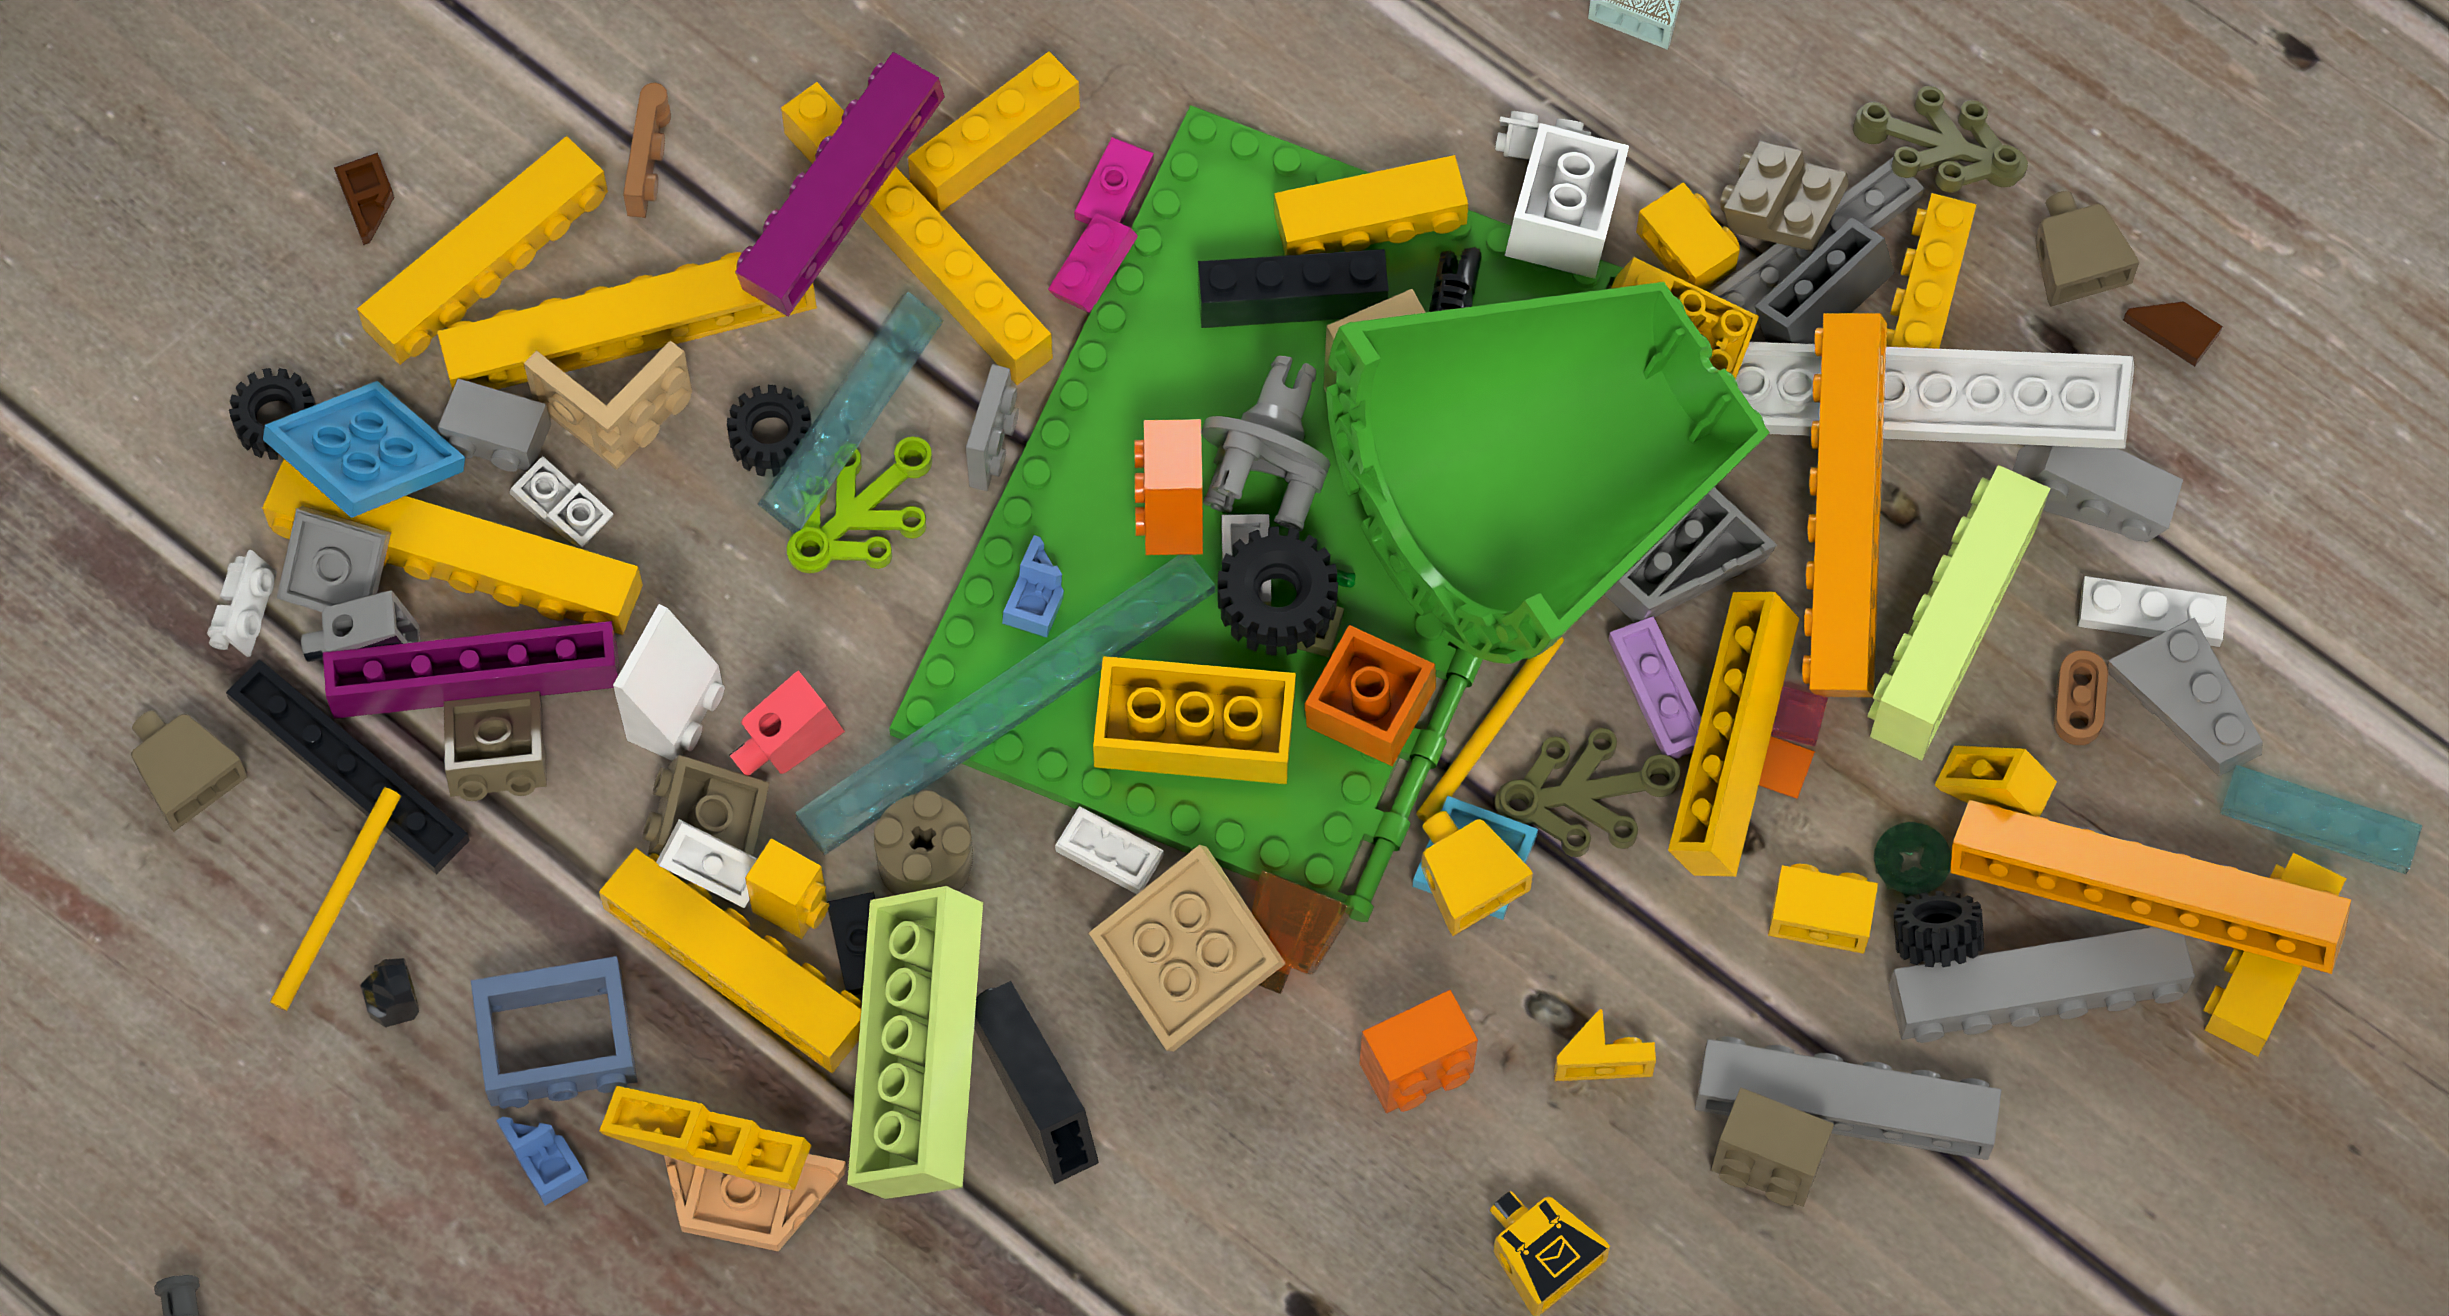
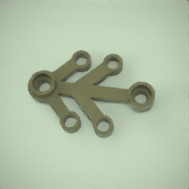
M1922 87L1918 91L1914 104L1916 111L1928 119L1935 131L1891 117L1888 108L1878 102H1869L1856 113L1852 128L1853 133L1864 143L1880 144L1890 135L1930 148L1920 152L1911 147L1897 149L1891 168L1900 177L1912 178L1919 171L1939 166L1935 183L1941 190L1952 193L1959 191L1964 185L1984 179L1998 187H2011L2026 174L2028 161L2025 155L2012 146L2002 145L1986 123L1988 116L1987 107L1979 101L1970 100L1963 103L1958 116V123L1962 128L1972 132L1980 146L1965 140L1942 108L1945 96L1936 87ZM1963 159L1974 164L1963 167L1953 161Z
M1598 728L1589 735L1587 748L1562 784L1541 789L1553 769L1564 767L1569 760L1570 746L1568 742L1561 737L1554 736L1543 742L1540 757L1523 780H1512L1500 787L1495 797V810L1501 816L1526 825L1533 824L1561 841L1562 850L1567 855L1581 857L1587 853L1590 847L1591 835L1588 829L1579 824L1569 825L1548 810L1549 808L1565 806L1606 831L1609 841L1613 846L1626 849L1631 847L1637 839V823L1628 816L1615 814L1594 800L1646 791L1655 797L1668 796L1678 786L1680 768L1672 757L1657 754L1649 757L1644 762L1642 771L1589 780L1601 761L1608 760L1615 754L1617 738L1611 730ZM1597 739H1605L1611 746L1606 750H1599L1593 743ZM1557 747L1563 751L1564 755L1554 759L1546 751L1549 748ZM1655 774H1662L1668 779V782L1665 785H1656L1652 782L1651 777ZM1520 799L1527 804V808L1523 811H1516L1511 808L1510 803L1513 800ZM1624 826L1629 828L1632 834L1627 838H1621L1615 834L1614 830L1617 827ZM1572 835H1579L1584 839L1585 843L1575 847L1568 843L1567 838Z

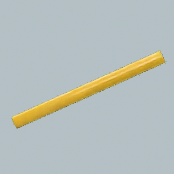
M1563 637L1543 653L1527 659L1416 812L1419 819L1426 822L1433 815L1441 812L1447 796L1452 797L1563 644Z
M386 787L383 788L271 998L270 1003L284 1011H287L401 798V795Z

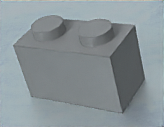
M457 379L438 429L440 436L464 455L466 459H470L473 456L490 460L492 464L502 470L514 472L517 469L528 471L536 463L550 429L551 421L547 405L544 403Z

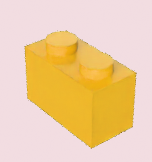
M1684 182L1639 211L1636 233L1671 275L1703 290H1707L1736 271L1740 251L1736 236L1728 227H1721L1711 215V209L1706 200L1699 193L1693 194Z
M771 838L745 877L752 912L802 940L810 927L816 929L821 924L828 911L829 903H827L822 867Z
M1798 863L1791 865V867L1782 865L1776 886L1768 936L1864 954L1870 936L1878 883L1867 881L1866 877L1856 873L1846 872L1837 876L1821 873L1818 868L1808 864Z

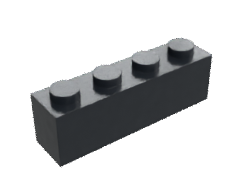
M1385 249L1198 261L1201 328L1336 320L1362 311L1388 299L1389 289Z

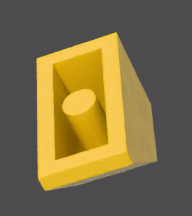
M1954 745L1935 786L1940 791L1966 803L1972 800L2040 817L2057 781L2026 749Z

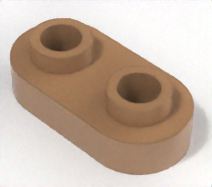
M2079 650L2070 653L2063 660L2058 672L2054 727L2059 737L2072 745L2091 743L2098 737L2104 724L2108 669L2104 660L2091 651ZM2084 675L2088 678L2089 683L2085 685L2078 684L2074 680V676ZM2079 718L2084 721L2086 727L2075 728L2071 725L2070 720Z

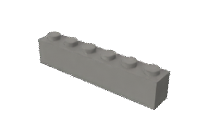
M2149 927L1978 955L1974 959L1966 957L1965 963L1958 964L1954 960L1951 961V966L1942 967V963H1935L1934 967H1925V964L1897 968L1893 971L1889 990L1901 1040L1915 1038L1917 1042L1925 1043L1938 1040L1947 1032L1963 1030L1964 1034L1974 1035L1990 1030L1993 1027L1992 1025L2011 1022L2014 1027L2032 1025L2041 1019L2040 1017L2059 1014L2061 1019H2072L2085 1015L2088 1009L2107 1007L2108 1011H2121L2133 1007L2136 1001L2154 999L2156 1003L2173 1002L2181 999L2188 992L2195 975L2185 936L2168 930Z
M1723 1036L1716 1040L1707 1039L1695 1110L1729 1116L1740 1087L1833 1123L1832 1134L1988 1160L1995 1143L2002 1089L1992 1088L1988 1082L1980 1079L1966 1078L1960 1082L1941 1079L1938 1073L1928 1070H1915L1910 1074L1893 1071L1891 1066L1881 1062L1871 1061L1858 1065L1843 1062L1841 1057L1834 1054L1818 1053L1811 1057L1794 1054L1793 1049L1782 1045H1768L1764 1049L1747 1046L1743 1040L1735 1037Z

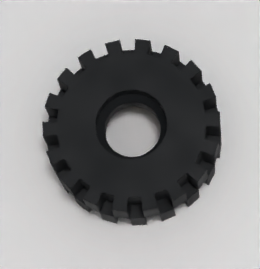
M1279 526L1268 527V536L1261 538L1259 530L1250 532L1248 544L1245 545L1239 539L1232 545V556L1228 553L1225 554L1222 560V571L1218 573V609H1221V620L1224 626L1231 625V636L1238 642L1243 636L1246 637L1248 649L1256 652L1259 644L1266 645V655L1276 656L1277 647L1282 646L1286 647L1287 655L1297 653V643L1303 642L1306 649L1314 645L1316 633L1323 637L1329 629V619L1334 620L1338 595L1337 569L1335 564L1330 565V553L1325 547L1320 551L1317 550V539L1311 535H1308L1303 542L1299 540V530L1289 527L1288 536L1279 535ZM1271 579L1289 581L1296 589V598L1290 605L1284 607L1266 605L1259 597L1261 585Z

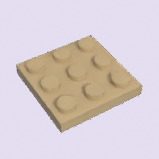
M1198 845L1089 932V935L1166 1051L1172 1052L1286 964L1207 846Z

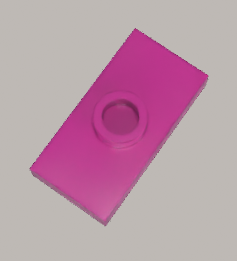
M1112 137L1074 211L1075 220L1089 224L1097 212L1123 224L1154 162V153Z

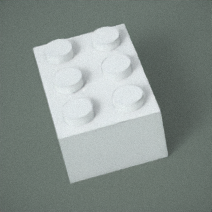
M1540 123L1516 208L1505 256L1595 279L1629 145Z

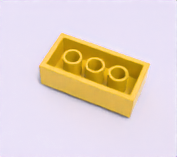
M1103 656L1093 742L1094 767L1287 784L1296 673Z

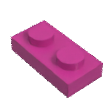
M1096 212L1048 290L1056 298L1090 313L1138 235L1130 227Z

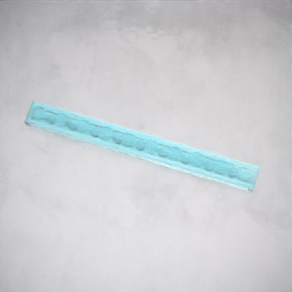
M1192 555L1176 556L796 811V820L825 856L880 819L885 810L893 803L904 797L917 794L1101 670L1103 656L1120 657L1215 593L1214 582Z

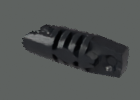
M1476 247L1464 249L1462 255H1460L1461 260H1457L1455 252H1441L1429 312L1472 307L1482 258L1480 249Z

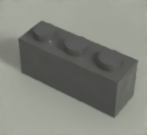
M1851 217L1755 306L1765 341L1770 343L1815 344L1816 328H1823V313H1852L1895 273L1885 238Z

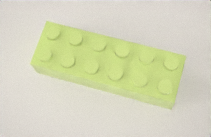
M2000 465L1997 466L1991 480L1984 477L1981 478L1972 497V506L1967 517L1963 516L1951 540L1953 544L1948 555L1942 556L1933 575L1932 581L1934 582L1929 593L1922 596L1912 620L1914 622L1909 633L1903 634L1894 653V662L1890 671L1883 674L1873 696L1875 700L1867 716L1875 720L1870 734L1871 738L1921 761L1923 760L2032 540L2051 488Z
M948 886L870 900L847 1185L884 1199L963 1188L983 902Z

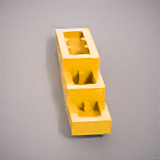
M620 1086L615 1088L599 1130L603 1135L661 1155L747 1180L794 1191L811 1148V1144L804 1137L761 1129L753 1120L710 1112L701 1103Z

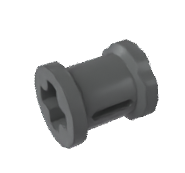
M193 1275L171 1276L156 1282L154 1291L155 1295L161 1297L163 1316H199L196 1291L200 1287L198 1277Z

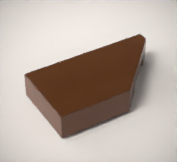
M378 152L334 167L363 245L371 242L394 200V194Z
M2184 301L2129 308L2123 319L2124 322L2194 367L2219 336L2223 327Z

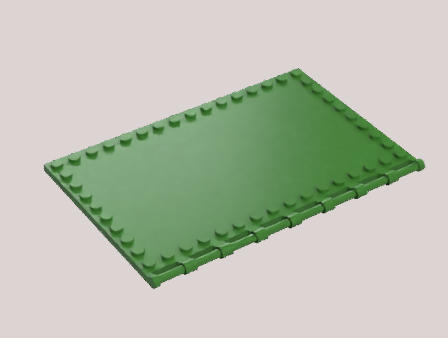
M1190 105L1131 227L1138 237L1101 297L1092 308L891 723L889 728L890 735L1074 809H1078L1080 806L1112 824L1182 852L1190 853L1198 845L1207 846L1220 867L1272 887L1273 874H1276L1350 905L1343 916L1359 922H1368L1374 906L1371 904L1374 894L1393 851L1400 850L1411 825L1408 817L1429 770L1436 768L1447 743V740L1444 738L1465 688L1472 686L1483 659L1461 648L1451 647V642L1441 635L1443 630L1448 627L1432 612L1421 616L1403 596L1387 574L1362 530L1361 523L1364 519L1368 518V515L1358 492L1350 496L1347 495L1331 439L1327 397L1324 390L1326 327L1341 319L1201 328L1198 261L1285 256L1274 215V193L1370 172ZM1468 210L1467 224L1460 225L1458 229L1452 232L1439 234L1432 231L1415 235L1406 242L1391 243L1390 241L1371 244L1368 248L1364 249H1385L1389 289L1388 299L1413 289L1426 313L1429 312L1440 254L1443 251L1455 252L1457 260H1461L1460 255H1462L1464 249L1473 247L1480 249L1482 258L1472 307L1608 289L1610 285H1613L1617 274L1623 269L1620 266L1600 259L1596 278L1594 279L1507 257L1505 253L1512 226ZM1277 356L1292 358V364L1285 380V386L1293 389L1298 372L1304 363L1316 369V380L1312 382L1311 395L1301 419L1305 434L1304 443L1327 457L1331 465L1321 492L1314 495L1304 522V528L1302 531H1299V540L1304 542L1307 536L1311 535L1317 539L1318 551L1325 547L1330 553V565L1335 564L1336 569L1355 573L1356 575L1354 587L1338 586L1336 605L1344 608V615L1333 652L1347 627L1351 625L1434 663L1436 677L1448 681L1427 729L1420 730L1414 727L1393 767L1307 727L1305 702L1330 659L1329 657L1297 649V653L1287 655L1285 646L1277 647L1276 656L1266 655V645L1259 644L1255 652L1247 648L1246 637L1243 636L1239 642L1231 636V625L1225 627L1221 620V609H1218L1217 596L1218 573L1222 571V515L1269 514V527L1279 526V535L1288 536L1289 528L1283 527L1274 521L1288 486L1285 478L1268 473L1250 471L1242 490V497L1234 500L1231 513L1220 512L1210 508L1211 505H1204V497L1207 495L1217 468L1214 459L1218 448L1207 441L1201 434L1203 554L1146 555L1145 536H1136L1135 507H1145V503H1135V473H1144V468H1135L1134 440H1144V420L1201 419V430L1205 419L1208 417L1223 416L1241 420L1243 413L1257 404L1266 377L1272 369L1271 364ZM1034 535L1041 537L1044 542L1045 553L1053 566L1057 565L1062 573L1061 587L1064 590V596L1047 638L1002 624L1003 611L1019 578L1020 564ZM1271 579V606L1284 607L1290 605L1295 600L1297 594L1294 585L1283 579ZM1103 656L1296 673L1287 784L1094 767L1093 742ZM1399 759L1412 762L1390 812L1378 810V806ZM1363 840L1374 844V849L1354 894L1345 895L1340 893ZM1295 893L1292 894L1293 896H1296V897H1298V898H1301V899H1303V900H1306V901H1308V902H1311V903H1313V904H1316V905H1318V906L1323 907V905H1321V904H1319V903H1317V902H1314V901H1312V900H1309V899H1307V898H1305V897H1302V896H1300V895H1297V894H1295Z

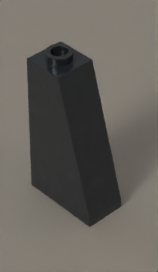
M1009 981L999 987L986 989L976 997L974 1029L1052 1181L1056 1184L1098 1164L1099 1161L1086 1111L1013 983Z

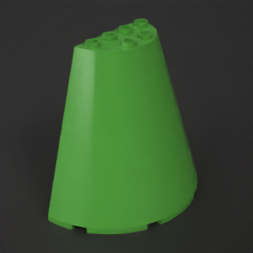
M1665 282L1349 322L1339 327L1333 340L1328 361L1333 372L1336 371V383L1326 387L1328 420L1333 448L1347 495L1350 496L1358 492L1368 515V518L1362 521L1361 527L1373 551L1387 574L1421 616L1432 612L1448 627L1441 633L1443 637L1462 650L1494 663L1513 664L1521 659H1531L1553 646L1759 445L1770 432L1766 428L1762 416L1751 407L1738 388L1734 376L1726 371L1725 368L1718 370L1711 364L1709 359L1712 356V348L1708 339L1700 334L1686 314L1682 302L1672 294Z

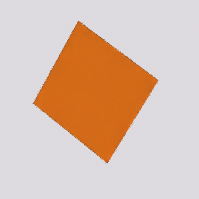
M1771 736L1759 786L1798 799L1815 751Z

